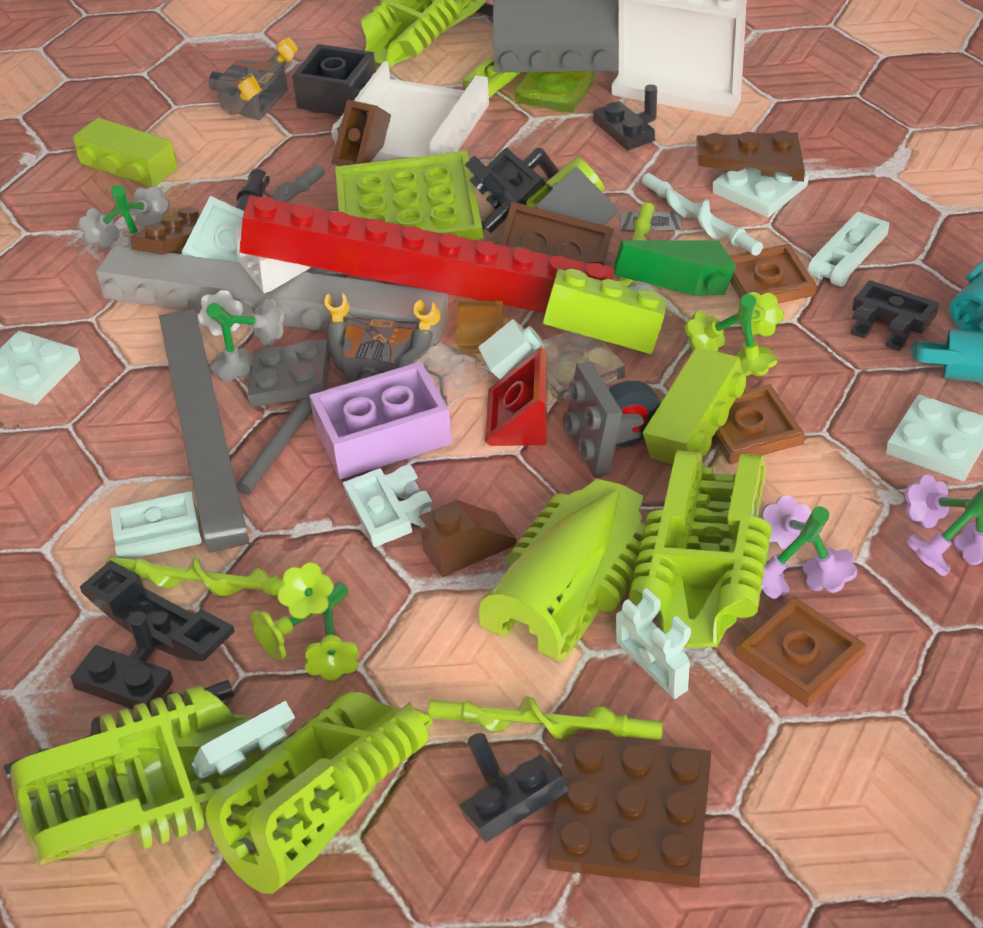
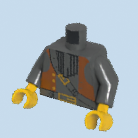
M290 37L283 39L276 45L275 48L278 52L268 61L237 60L224 73L216 71L211 73L209 87L212 90L218 91L220 105L223 109L228 110L233 115L240 114L260 121L288 91L284 66L293 58L294 53L298 50V47Z
M330 293L326 295L324 300L325 306L332 316V322L328 323L329 353L337 369L345 373L347 384L420 361L425 365L433 332H429L430 326L438 323L441 316L439 308L434 302L431 312L427 315H423L425 311L424 302L418 300L415 303L414 314L420 320L418 328L417 323L350 317L347 323L343 322V317L348 314L350 309L345 294L342 293L343 303L337 308L332 307Z

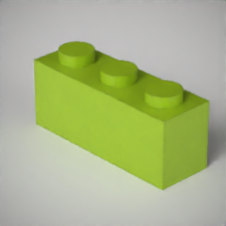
M96 118L73 136L80 164L149 187H156L178 168L171 140L105 119Z
M558 269L543 324L652 354L665 316L667 299L661 298L657 293L650 290L635 291L625 288L615 280L605 279L600 281L589 278L579 270L567 269L565 271Z
M699 347L695 348L643 431L650 459L673 465L678 450L699 451L702 456L708 453L712 438L717 429L726 423L729 409L735 399L741 397L745 390L746 376L742 373L738 356Z

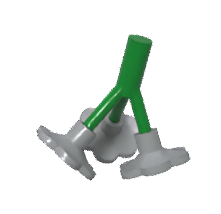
M115 185L111 189L115 203L113 209L109 213H100L97 209H89L85 216L78 220L77 224L78 228L83 232V239L87 244H97L102 249H108L120 235L119 229L114 225V217L117 214L123 215L130 230L128 232L130 242L124 247L131 248V236L141 231L140 228H136L131 214L136 216V222L139 226L145 227L146 225L161 221L164 214L169 211L170 204L166 198H163V192L159 187L138 188L134 193V200L128 201L124 187Z
M219 290L215 295L206 294L201 299L202 309L198 313V321L200 324L208 326L213 335H223L226 346L223 352L216 356V361L210 365L211 373L219 375V379L223 382L249 378L251 376L254 356L249 355L246 349H238L237 346L233 345L231 331H236L240 324H248L250 328H253L254 335L260 338L263 345L271 346L274 339H280L283 334L282 322L285 317L283 308L277 307L276 301L268 298L264 301L263 305L256 307L254 313L249 316H240L243 313V305L239 300L233 299L231 293L227 290Z

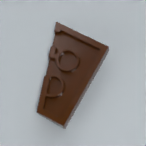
M777 131L775 133L758 134L744 132L728 135L711 133L699 135L696 138L698 166L736 172L743 170L745 167L761 170L762 176L774 177L775 172L792 174V180L804 182L805 168L798 132Z
M511 202L499 245L517 249L523 248L541 254L563 256L571 260L604 265L614 228Z
M180 208L177 213L171 216H164L161 218V221L155 224L146 225L145 229L131 236V249L157 254H167L182 250L201 213L196 208Z

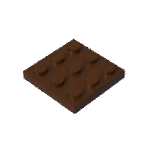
M568 735L562 776L569 791L557 799L547 858L548 869L699 888L711 751Z

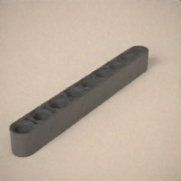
M191 308L159 315L208 553L250 544L196 310Z

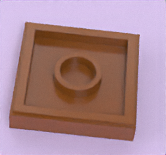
M790 244L764 248L758 255L745 252L730 256L736 264L730 282L740 299L743 295L751 292H757L761 295L772 293L777 297L778 304L816 296L817 285Z
M771 384L746 390L741 397L736 398L729 409L726 423L722 427L719 426L713 439L728 463L733 464L739 461L741 454L766 455L804 444L805 434Z
M793 597L736 646L735 657L808 707L865 654L866 644L796 597Z

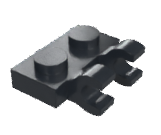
M869 280L854 298L852 310L855 311L853 318L857 319V322L851 329L850 334L866 338L876 319L890 323L888 330L892 331V334L885 346L900 351L906 344L911 331L923 334L937 316L939 303Z

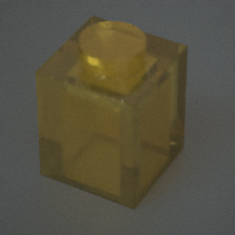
M458 301L455 325L458 354H481L478 347L511 321L510 316H504L503 301Z

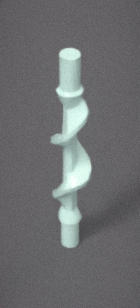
M651 173L643 176L642 184L657 193L658 197L667 198L668 205L683 218L697 217L701 227L711 238L721 239L728 237L733 246H740L752 255H758L762 251L763 244L748 235L745 229L727 224L710 213L709 200L704 199L702 202L693 203L674 191L668 182L660 180Z

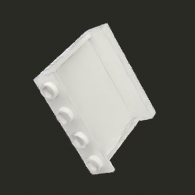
M619 0V75L612 83V95L644 101L645 86L653 84L657 86V104L731 117L741 101L747 0Z
M383 62L354 99L357 102L377 105L391 114L384 146L372 161L377 162L458 152L489 105L487 77L476 75L466 90H458L390 79L388 62ZM343 115L332 127L331 136L332 140L335 141V146Z

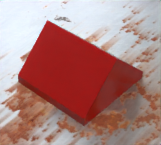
M540 347L488 389L485 442L490 446L547 445L548 378L547 354L543 348Z

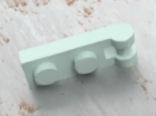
M857 211L812 258L808 267V273L810 276L818 279L822 276L828 278L833 285L845 286L850 274L888 235L889 222Z

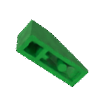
M621 240L613 265L614 275L693 296L726 295L736 264L719 240Z

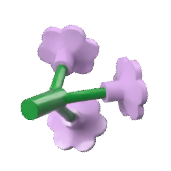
M923 474L918 477L916 484L909 485L905 490V499L908 502L906 515L909 520L919 521L923 528H933L937 524L938 519L947 516L949 507L965 508V511L944 533L938 532L929 542L923 541L915 534H912L906 540V543L926 565L933 567L942 576H946L951 567L943 559L942 554L952 544L951 538L972 517H975L976 522L965 525L963 534L955 538L954 546L958 552L962 553L963 561L968 565L983 563V487L971 499L948 498V488L944 482L936 481L933 476Z
M783 495L777 499L775 504H767L762 509V519L766 520L772 527L769 541H776L780 548L785 549L781 554H774L769 561H766L762 589L769 597L776 599L780 595L785 596L790 591L788 584L784 580L783 571L788 566L787 561L805 542H813L817 551L815 558L808 560L803 566V571L807 576L806 583L811 590L819 591L824 589L829 593H835L844 587L845 582L851 581L856 577L857 568L853 564V554L847 549L836 551L832 548H825L820 532L830 516L826 508L817 506L811 512L806 504L797 503L792 496Z

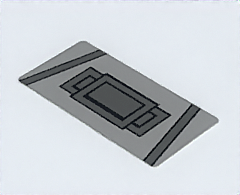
M621 212V230H634L633 223L637 220L639 212ZM654 212L650 222V230H681V215L677 212Z

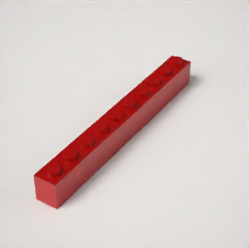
M250 195L242 217L239 253L546 313L558 269L565 271L567 269L579 270L585 273L587 277L600 281L605 279L613 280L614 268L598 263H586L567 259L563 256L541 254L528 249H517L497 245L489 241H477L458 237L454 234H442L422 230L414 226L407 227L387 223L379 219L352 216L344 212H333L313 208L305 204L278 201L269 197Z

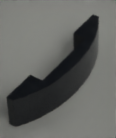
M111 560L80 586L81 592L95 606L130 633L132 631L128 622L129 616L138 611L145 613L155 647L182 659L205 661L235 632L233 625L203 609H200L194 615L144 588L139 575Z

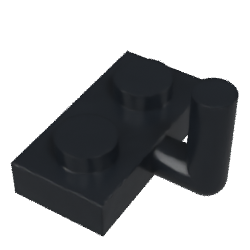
M649 84L645 86L644 111L635 114L621 101L611 102L604 107L593 110V122L627 151L655 141V129L648 123L655 121L657 118L656 85Z
M506 147L486 166L517 202L527 205V200L546 183L533 170L537 165L540 166L549 179L559 172V169L542 148L534 149L522 161Z
M474 155L465 166L474 175L469 179L474 187L482 195L486 192L490 194L486 200L495 211L482 222V225L491 234L507 219L511 202H518L493 173Z
M138 611L132 613L128 618L136 643L129 656L95 645L71 675L70 679L75 689L133 710L135 705L145 703L149 712H151V700L162 698L174 681L170 670L146 662L155 650V643L145 613Z
M476 733L468 739V745L484 780L489 786L478 790L474 796L459 804V807L467 822L485 843L569 791L563 776L541 754L532 760L523 762L514 771L505 775L500 769L484 733Z

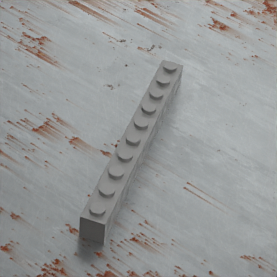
M114 245L96 270L104 299L177 310L195 308L196 312L199 313L202 309L201 299L206 294L215 295L219 290H227L231 293L233 299L239 300L242 303L243 313L240 316H249L255 312L258 305H263L266 299L271 298L276 301L277 307H282L285 317L282 325L328 332V323L332 322V316L329 314L324 302L328 293L331 295L332 307L334 308L341 306L343 303L342 293L345 294L350 306L348 314L343 317V322L346 323L350 317L417 323L419 328L420 320L414 314L415 303L418 300H422L425 304L423 315H427L431 312L434 302L439 308L441 316L438 323L430 326L429 332H433L431 348L438 347L450 322L448 294L414 287L303 272L271 292L263 293L240 263L172 253H150Z

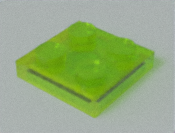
M595 71L528 72L514 91L515 103L526 104L533 108L553 109L561 113H574L595 82Z

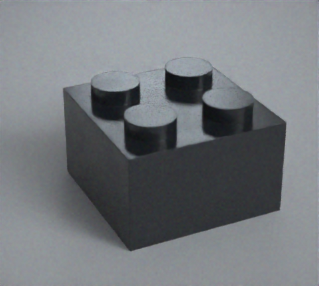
M317 44L292 75L297 108L310 110L314 113L324 112L342 116L347 99L354 101L359 91L364 88L371 79L372 74L376 72L374 52Z

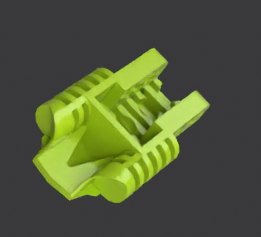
M381 0L377 6L370 10V13L365 14L360 19V24L366 36L364 51L374 52L375 64L378 67L383 62H388V66L391 68L400 61L407 60L410 57L416 58L423 52L424 48L431 44V41H434L439 35L475 13L488 0Z
M678 450L672 467L663 510L652 511L647 515L646 527L643 532V540L640 545V553L637 558V566L634 571V580L631 584L629 598L634 604L638 605L642 601L643 590L648 588L661 601L660 610L655 618L659 621L662 632L667 634L670 631L672 619L676 616L691 629L690 638L683 646L685 648L718 647L726 629L736 623L737 617L748 618L758 612L759 594L762 589V580L764 578L770 544L769 540L772 532L771 525L766 520L758 517L767 472L764 455L741 454L736 473L730 475L714 474L712 467H704L702 455L699 451Z
M595 479L584 489L574 491L570 495L559 493L552 496L545 505V508L532 522L530 528L526 530L522 538L507 555L506 561L509 567L497 586L480 601V627L500 637H505L517 621L529 625V633L537 636L539 653L559 662L564 661L599 611H614L620 604V600L626 595L628 589L631 588L638 554L640 553V545L643 540V532L646 527L645 524L641 523L642 516L639 512L643 502V495L622 484ZM548 608L553 610L552 614L547 611Z
M199 685L184 690V702L178 692L168 695V710L161 697L151 700L152 717L145 703H140L134 706V723L129 710L124 708L117 711L119 726L117 728L111 714L108 713L100 716L99 721L102 733L27 756L11 766L10 772L14 799L28 847L37 867L135 834L142 850L153 847L150 828H152L159 844L170 841L168 822L175 837H183L187 835L185 816L193 832L203 830L205 826L203 813L205 816L206 806L210 798L219 789L260 760L263 755L260 748L245 756L246 760L231 771L222 775L216 772L202 781L197 777L191 764L195 762L194 758L201 746L249 721L247 716L233 715L222 701ZM231 804V805H230L231 812H232V810H233L234 808H236L238 805ZM231 815L226 819L227 821L232 820Z
M350 692L340 696L328 705L326 709L317 713L313 719L305 722L302 728H297L277 746L266 751L264 757L219 789L210 798L206 806L205 817L213 839L225 861L236 875L250 887L265 894L275 893L321 853L387 773H391L399 766V763H403L411 754L417 752L428 742L429 734L427 729L433 723L432 717L429 713L413 708L411 702L403 707H392L378 702L368 694L360 692ZM271 776L273 779L268 783L267 777ZM266 788H268L269 791L267 794H265L263 791ZM231 804L238 805V806H237L236 808H234V809L232 810V812H231L230 805H231ZM231 815L233 820L228 822L226 819ZM246 837L252 843L255 854L251 855L246 844L239 842V840Z

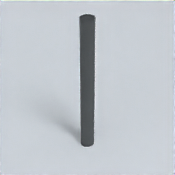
M310 398L301 399L239 481L237 489L245 495L251 494L312 411Z

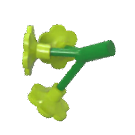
M751 292L741 297L739 308L735 315L720 322L714 316H708L703 311H697L692 315V320L686 322L685 331L690 337L689 344L693 350L699 347L718 352V348L723 347L725 344L724 329L738 322V324L743 325L745 342L742 345L743 349L737 353L742 373L745 376L751 374L761 376L766 374L770 367L777 364V356L771 354L770 349L767 347L758 348V343L753 340V336L760 334L768 337L774 334L776 324H779L784 319V311L781 307L777 306L778 299L774 294L764 293L761 295L757 292Z
M313 562L306 563L301 569L297 567L289 568L284 573V586L278 592V599L282 605L289 607L292 617L283 616L273 622L267 612L255 610L250 614V619L254 625L253 633L255 638L263 645L266 654L271 659L277 658L281 660L286 657L283 637L293 632V626L315 614L324 615L325 636L322 638L321 643H313L306 647V672L311 675H321L327 681H334L339 679L342 674L355 672L358 668V646L353 642H343L334 632L333 608L348 595L347 586L341 582L334 584L330 577L323 575L321 567Z

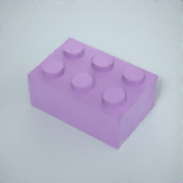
M421 361L309 395L315 430L339 480L452 445L449 409Z

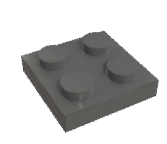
M305 340L294 345L282 347L269 346L255 351L247 394L251 407L310 398L309 395L327 390L330 364L328 340Z

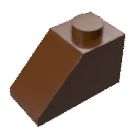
M347 99L331 164L345 166L371 162L384 146L391 114L377 105Z
M459 500L419 516L423 551L442 577L511 548L517 543L516 538L497 513Z

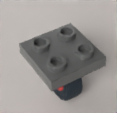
M592 362L576 363L574 379L569 384L570 401L568 412H565L563 416L564 429L567 435L572 436L578 447L580 458L582 461L587 462L593 475L610 474L615 447H626L644 439L643 431L661 402L653 389L641 381L628 380L607 388Z

